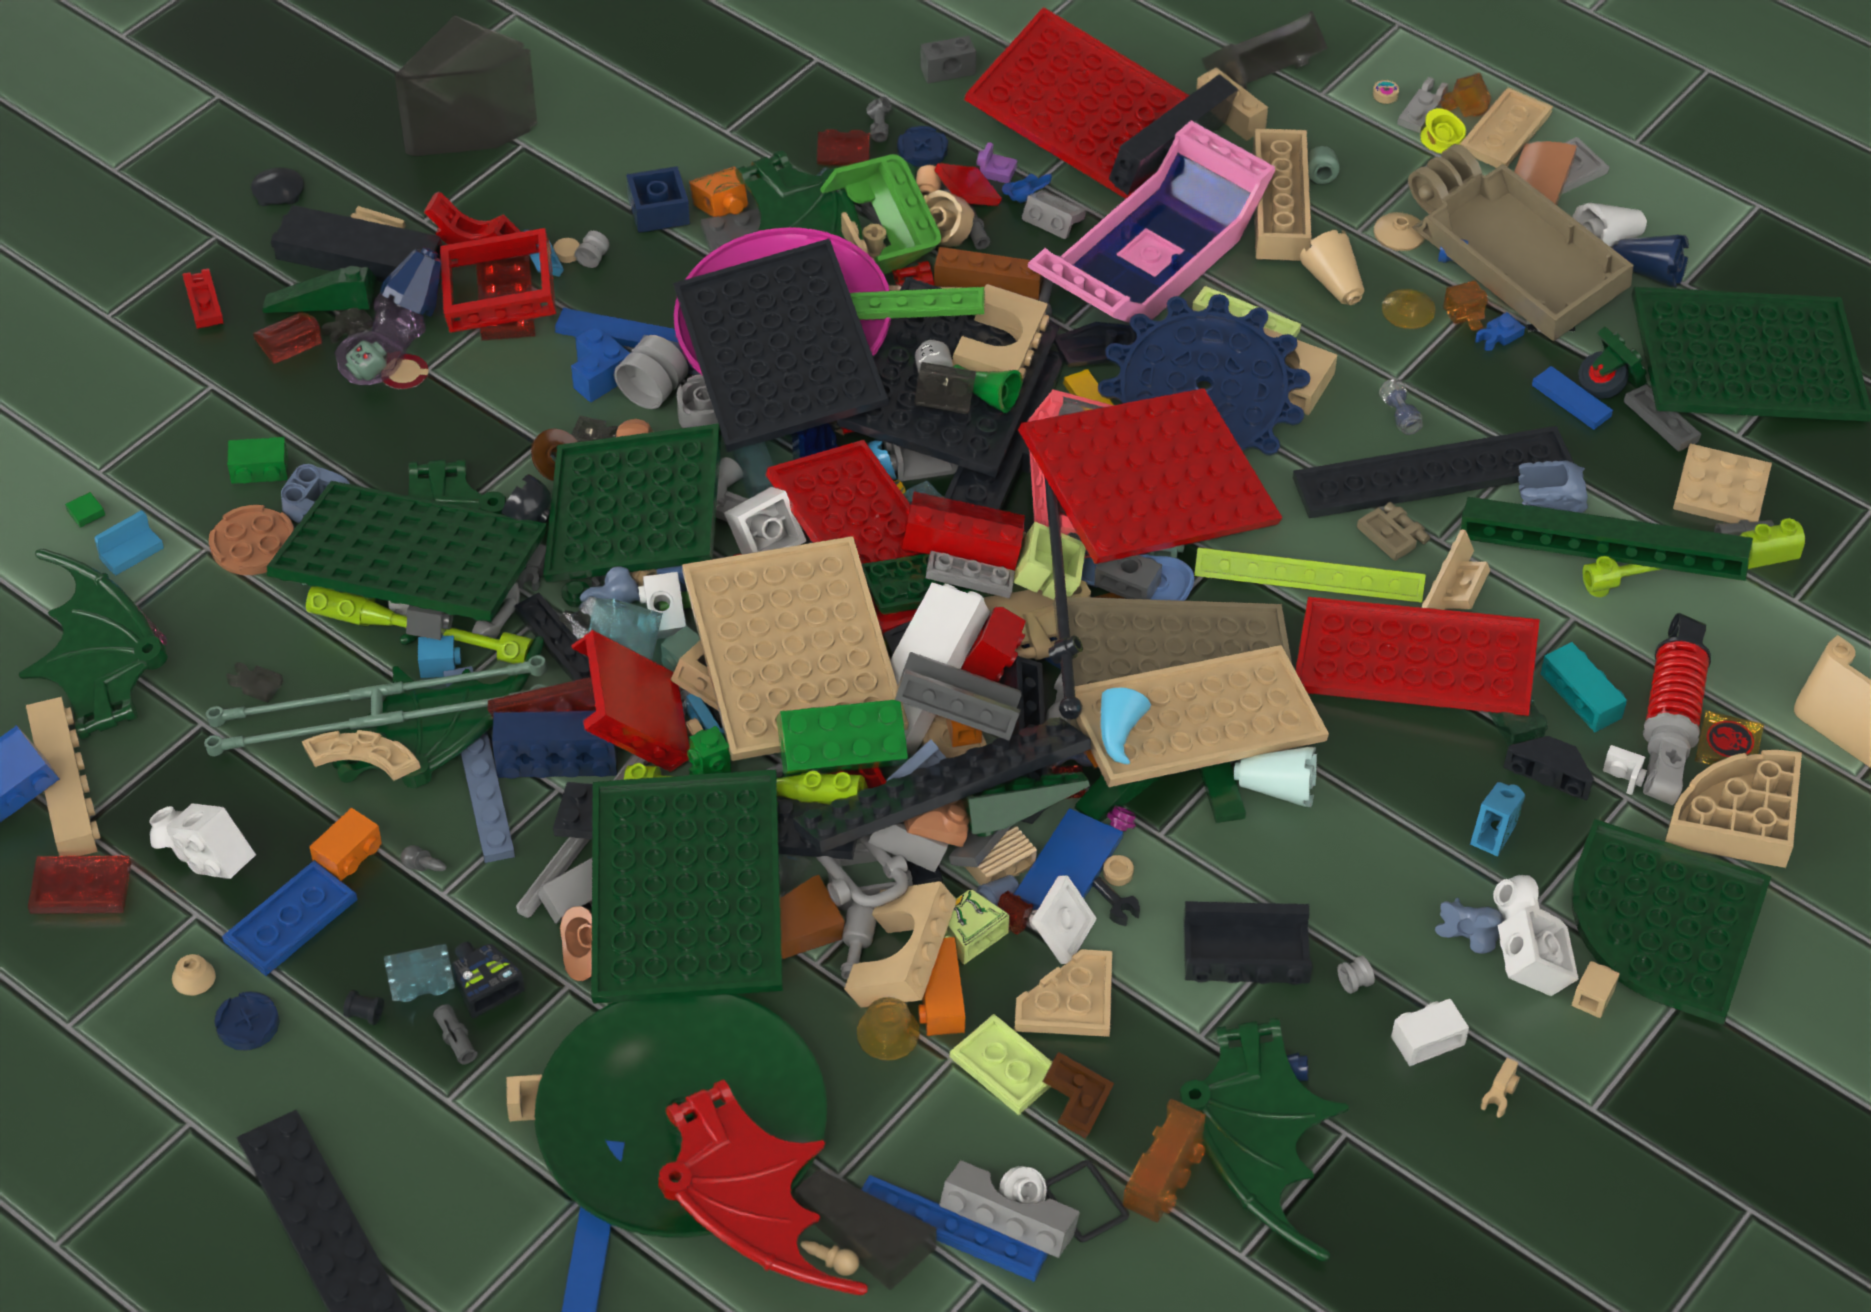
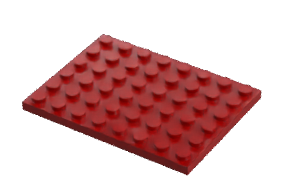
M1043 7L968 90L964 100L1127 199L1133 192L1126 195L1109 180L1120 146L1189 95Z
M1205 388L1023 422L1018 429L1094 564L1278 525L1283 518Z

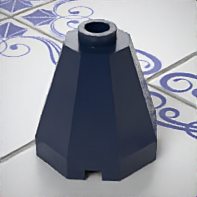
M423 247L422 250L414 249L384 280L380 288L381 294L386 298L391 294L395 296L393 302L399 306L421 315L426 312L427 316H432L436 308L441 261L437 258L438 253L427 247Z

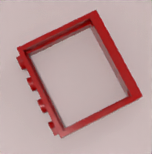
M545 228L440 246L444 316L450 333L556 314L551 246ZM539 252L542 289L454 305L453 267ZM541 303H548V305L541 306Z

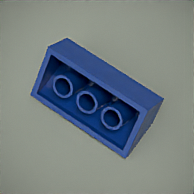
M15 726L0 737V822H2L59 780V777L44 755L18 726Z

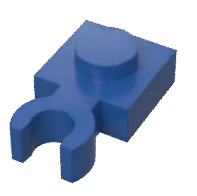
M1506 312L1488 322L1486 329L1479 330L1475 341L1478 343L1481 340H1487L1484 349L1489 351L1495 347L1497 342L1505 346L1523 336L1525 327Z

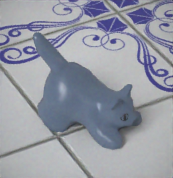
M621 566L613 567L606 574L603 586L590 587L581 594L579 599L583 603L579 606V610L585 611L586 615L599 620L601 624H605V615L609 609L640 601L639 586L631 577L629 569Z
M1456 898L1452 903L1448 901L1441 903L1440 916L1444 923L1436 926L1435 931L1438 935L1447 938L1459 936L1469 938L1470 949L1475 953L1484 954L1495 949L1496 941L1500 937L1498 925L1505 921L1503 915L1497 909L1492 907H1464L1460 903L1459 898Z

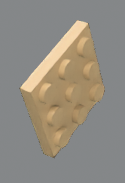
M1689 444L1673 509L1728 523H1738L1740 520L1745 519L1749 522L1759 521L1772 463Z

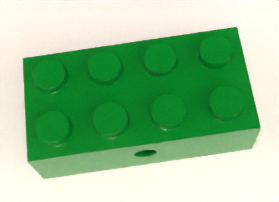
M897 700L780 711L776 718L784 777L801 775V773H808L810 771H817L821 774L903 765L908 759L901 702Z

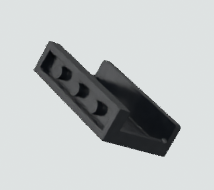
M1185 901L1183 915L1185 980L1196 982L1226 981L1228 983L1258 982L1260 984L1273 982L1293 985L1310 983L1312 961H1310L1308 937L1309 904Z

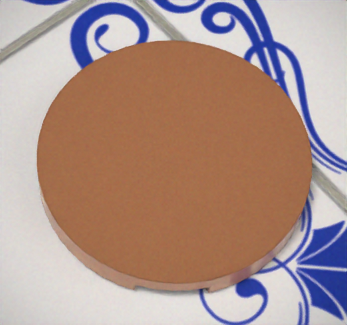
M247 505L233 509L224 514L223 519L210 531L209 546L212 557L220 567L235 574L258 575L266 573L267 565L294 531V526L286 514L267 509L264 505Z

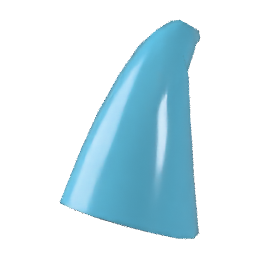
M1128 688L1107 689L1102 692L1101 735L1107 754L1115 762L1126 765L1130 764V760L1124 753V744L1131 729L1151 707L1150 701L1143 694Z

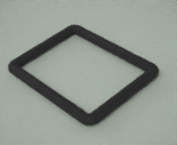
M1084 1160L1045 1181L1046 1197L1057 1201L1048 1187L1088 1167L1121 1212V1216L1083 1236L1076 1227L1074 1236L1079 1242H1086L1124 1222L1129 1217L1127 1209L1089 1160Z

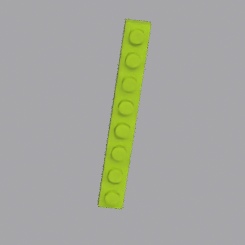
M1198 547L1194 576L1422 603L1426 574Z

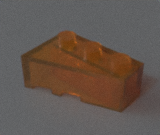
M1170 1099L1166 1106L1168 1110L1162 1128L1156 1126L1152 1134L1156 1138L1148 1152L1142 1154L1124 1190V1207L1157 1223L1164 1212L1167 1214L1171 1212L1176 1201L1174 1194L1178 1188L1184 1189L1191 1175V1171H1189L1193 1163L1198 1164L1205 1151L1202 1139L1206 1115L1173 1099Z

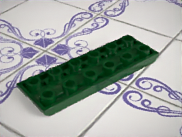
M929 554L861 564L873 600L882 614L918 609L931 583L942 586L948 584L925 578ZM1013 583L1012 593L1028 590ZM952 585L959 591L965 593L969 591L976 592L983 598L995 596L994 594Z

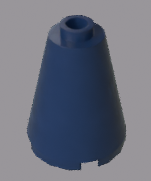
M1686 235L1621 239L1618 244H1614L1613 250L1633 264V272L1669 287L1677 288L1676 283L1681 284L1688 263V257L1684 256V248L1689 249L1688 237Z

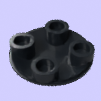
M277 167L259 173L252 181L251 191L261 206L283 203L295 204L299 201V194L303 190L304 183L301 175L296 171Z

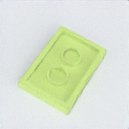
M995 1014L950 1051V1058L1018 1115L1050 1088L1042 1080L1052 1061Z

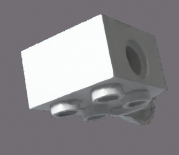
M192 803L184 811H175L172 806H168L156 812L149 820L152 826L150 831L151 846L155 849L171 847L181 861L187 862L188 866L196 874L231 879L256 856L224 807Z
M1517 875L1504 879L1497 884L1493 893V899L1497 904L1499 912L1505 919L1504 922L1498 925L1508 978L1553 996L1578 980L1568 928L1559 918L1539 909L1538 885L1531 876Z

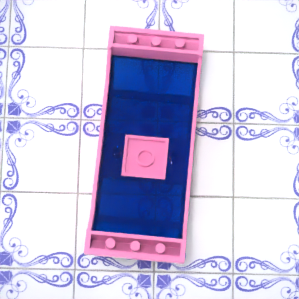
M1190 121L1175 134L1173 144L1159 170L1062 256L1054 255L1044 248L1028 262V268L1114 318L1130 323L1132 316L1144 314L1153 320L1167 307V302L1170 298L1183 293L1239 242L1275 172V167L1195 122Z

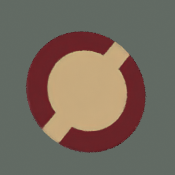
M400 354L386 360L387 365L380 372V378L386 385L392 388L408 389L422 383L428 375L429 368L426 361L419 356Z

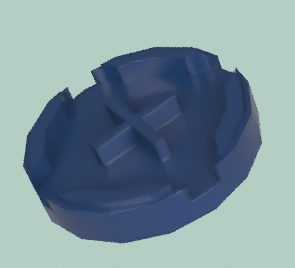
M911 127L906 130L905 134H901L898 137L897 152L899 156L913 166L936 165L947 156L948 140L942 132L941 134L936 132V129L933 127Z
M259 992L239 993L238 997L232 1000L230 997L221 1004L216 1012L214 1022L218 1037L225 1045L235 1050L248 1051L260 1048L271 1041L278 1031L280 1020L277 1008L269 997Z

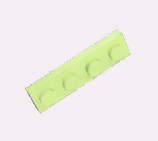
M1204 286L1193 301L1192 310L1202 311L1208 306L1209 300L1213 295L1222 294L1229 300V312L1236 317H1243L1252 309L1260 308ZM1267 311L1268 321L1264 328L1283 335L1290 334L1296 338L1300 332V323Z

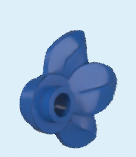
M1031 173L1024 180L1005 183L1002 187V192L1009 195L1011 200L1025 202L1028 195L1048 185L1052 180V175L1047 174L1037 178Z

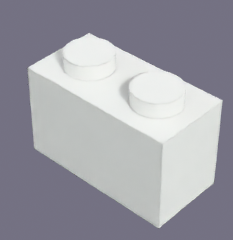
M1447 999L1442 1002H1432L1419 1011L1413 1013L1406 1012L1395 1019L1391 1037L1408 1065L1412 1066L1465 1045L1469 1027L1452 1000Z

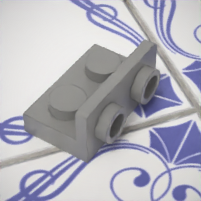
M1041 190L1028 195L1022 219L1065 239L1069 237L1072 224L1084 220L1087 210Z

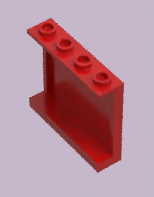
M591 630L572 645V649L588 657L596 712L583 720L585 731L669 772H672L689 759L687 750H690L679 685L671 681L674 672L594 630Z

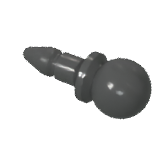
M416 845L407 846L401 853V862L408 869L444 871L447 868L441 860L431 857L428 851L422 850Z

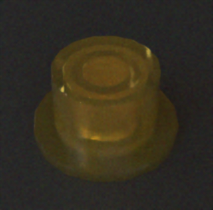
M893 997L875 1000L869 1006L867 1013L861 1017L857 1026V1039L862 1049L870 1056L881 1060H897L907 1056L916 1047L920 1036L919 1024L910 1013L907 1005Z

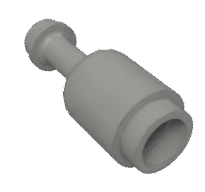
M855 901L847 909L842 934L843 942L849 946L847 962L841 965V976L848 980L853 964L859 963L861 950L871 946L876 926V919L872 915L874 908L860 906Z

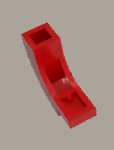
M441 191L432 196L424 210V213L438 226L435 234L441 236V239L449 245L521 232L504 214L489 221H479L466 216Z

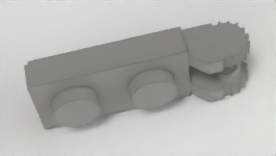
M1428 77L1422 89L1417 91L1399 116L1397 125L1421 134V131L1426 127L1425 118L1427 113L1441 106L1449 85L1442 82L1436 95L1432 94L1430 91L1434 86V79Z

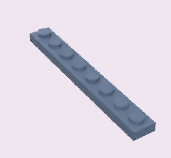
M470 666L443 671L444 677L462 674L465 669L473 672V668ZM486 731L461 753L484 862L488 863L513 858L515 854Z

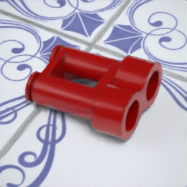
M929 261L918 262L917 266L893 270L894 280L897 279L895 281L896 285H903L905 281L903 278L909 276L914 277L912 279L934 285Z

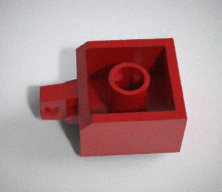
M995 607L986 619L960 669L998 682L1004 673L1003 668L1005 666L1010 668L1017 658L1018 652L1015 649L1020 646L1025 637L1022 630L1026 620L1004 607Z

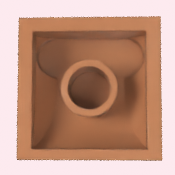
M961 799L903 821L907 833L958 847H962L967 839L969 819Z

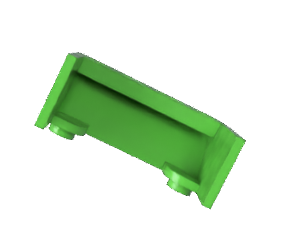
M891 154L836 168L820 188L822 194L845 188L847 195L852 201L859 204L872 203L891 243V246L885 247L879 256L874 259L884 275L893 273V270L906 267L935 249L941 241V233L908 164L899 155Z

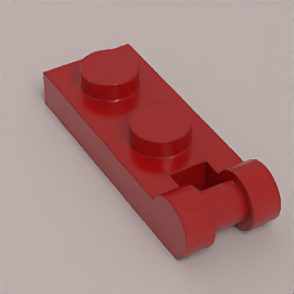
M209 268L201 269L200 273L195 274L190 272L182 273L196 328L223 323Z

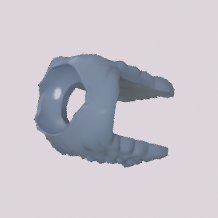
M1567 460L1554 462L1538 461L1534 464L1524 463L1519 465V473L1521 474L1519 476L1520 497L1523 499L1521 503L1523 505L1584 513L1588 508L1586 482L1583 479L1585 468Z

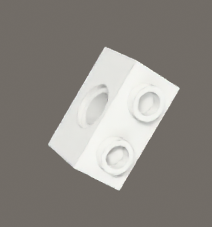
M678 572L643 576V586H639L638 590L640 603H646L647 613L642 614L644 631H650L651 640L667 638L670 635L676 634L686 626ZM659 601H664L669 604V608L665 611H658L654 608V605Z

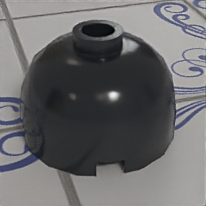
M527 474L522 479L526 484L522 489L516 486L501 513L506 517L518 520L547 523L550 518L551 494L541 481Z

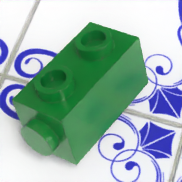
M717 726L701 730L689 737L690 750H687L691 763V768L688 769L689 775L731 772L729 745Z

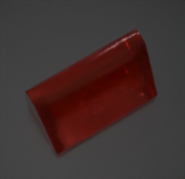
M304 312L297 313L253 333L255 340L273 364L322 343L319 323L314 317Z

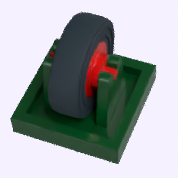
M1606 326L1599 330L1597 335L1603 351L1589 355L1581 363L1579 382L1582 388L1595 398L1604 399L1620 393L1626 386L1627 380L1636 389L1645 384L1648 386L1645 377L1647 371L1641 365L1643 361L1641 355L1634 348L1629 350L1618 332L1612 333Z

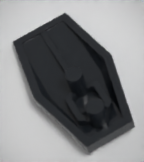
M1093 322L1057 335L1054 344L1068 367L1113 364L1105 355L1107 346L1112 343L1130 345L1135 342L1137 335L1130 325Z

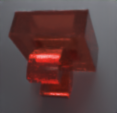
M1006 891L1000 896L997 907L1009 915V930L1018 935L1024 931L1034 905L1031 903L1027 904L1020 899L1019 895Z

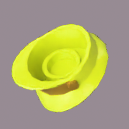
M1436 108L1427 113L1425 118L1426 127L1420 134L1421 142L1428 149L1442 154L1444 150L1453 144L1460 145L1466 137V129L1462 121L1453 113L1445 109Z

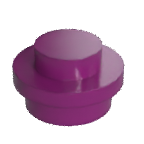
M1114 806L1113 810L1108 812L1107 817L1111 820L1110 825L1121 831H1126L1127 828H1135L1136 823L1134 820L1136 815L1133 812L1120 806Z

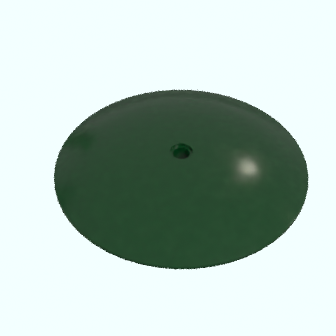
M729 994L613 1002L590 1015L576 1026L561 1042L546 1065L535 1100L536 1137L544 1162L555 1181L572 1200L593 1216L618 1228L647 1236L664 1238L706 1236L712 1233L698 1223L678 1201L665 1198L661 1189L658 1188L660 1170L666 1164L676 1162L682 1146L681 1133L669 1120L666 1107L674 1103L679 1105L686 1101V1097L702 1089L707 1091L714 1087V1083L724 1079L742 1110L766 1133L789 1142L806 1143L823 1140L827 1120V1097L823 1077L813 1053L799 1034L777 1014L748 998ZM720 1099L713 1102L715 1108L725 1104ZM692 1113L684 1117L687 1123L695 1120ZM605 1140L625 1142L621 1161L615 1157ZM817 1154L797 1173L792 1181L790 1193L802 1181Z

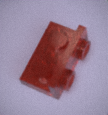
M834 129L818 132L817 165H851L869 160L870 133H865L861 130H852L849 133Z

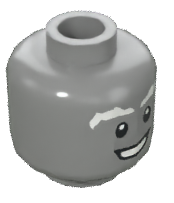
M928 340L922 343L915 352L917 369L923 379L940 381L951 373L953 362L949 348L945 343L937 340Z

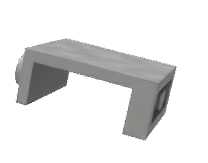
M883 441L884 449L890 451L891 455L889 456L893 469L896 472L897 480L907 481L955 474L958 465Z

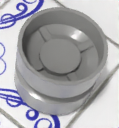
M648 335L616 367L614 377L619 389L630 401L646 409H656L671 394L672 390L685 379L688 374V365L685 357L674 344L663 337Z

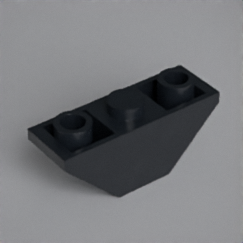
M1545 736L1510 745L1507 750L1503 768L1538 781L1543 785L1566 792L1573 797L1588 800L1594 778L1576 746L1551 736Z

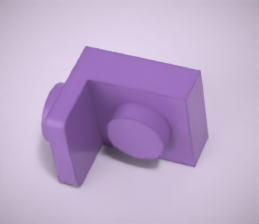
M988 142L984 151L980 150L978 154L977 165L980 166V171L986 179L1010 183L1017 168V160L993 154V143Z

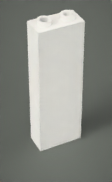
M931 583L890 659L897 686L899 685L900 677L910 652L958 669L962 667L990 614L981 595L972 591L968 593L959 591L949 584L942 586ZM903 703L909 723L908 730L904 731L908 759H910L919 748L936 714Z

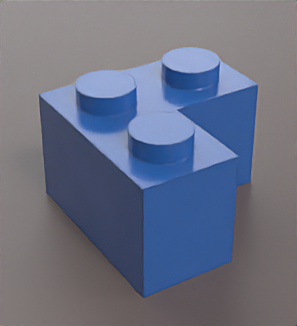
M597 325L575 338L578 362L571 365L573 388L590 403L618 386L614 377L615 369L630 354V352Z

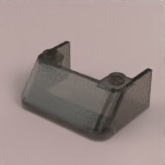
M1311 11L1286 25L1236 45L1234 43L1229 44L1202 59V62L1208 72L1218 68L1242 88L1247 89V83L1291 65H1294L1296 69L1310 63L1308 58L1328 48L1314 13Z

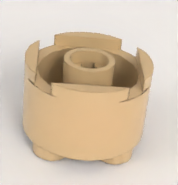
M942 190L924 195L923 198L941 233V241L938 245L942 247L961 245L969 235L973 225L974 212L968 203L961 197Z

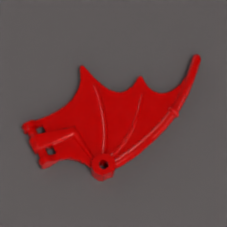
M724 1079L714 1083V1087L707 1091L702 1089L686 1097V1101L679 1105L674 1103L666 1107L669 1120L681 1133L682 1146L676 1162L666 1164L659 1172L658 1188L661 1189L665 1198L678 1201L698 1223L743 1256L763 1266L765 1271L772 1270L804 1283L860 1296L867 1293L868 1286L863 1282L831 1276L813 1267L802 1257L797 1246L799 1235L807 1227L817 1223L820 1220V1215L801 1207L793 1199L790 1193L791 1184L804 1165L825 1147L824 1141L789 1142L766 1133L742 1110ZM718 1099L725 1103L718 1108H715L713 1104ZM692 1113L695 1120L687 1123L684 1116Z

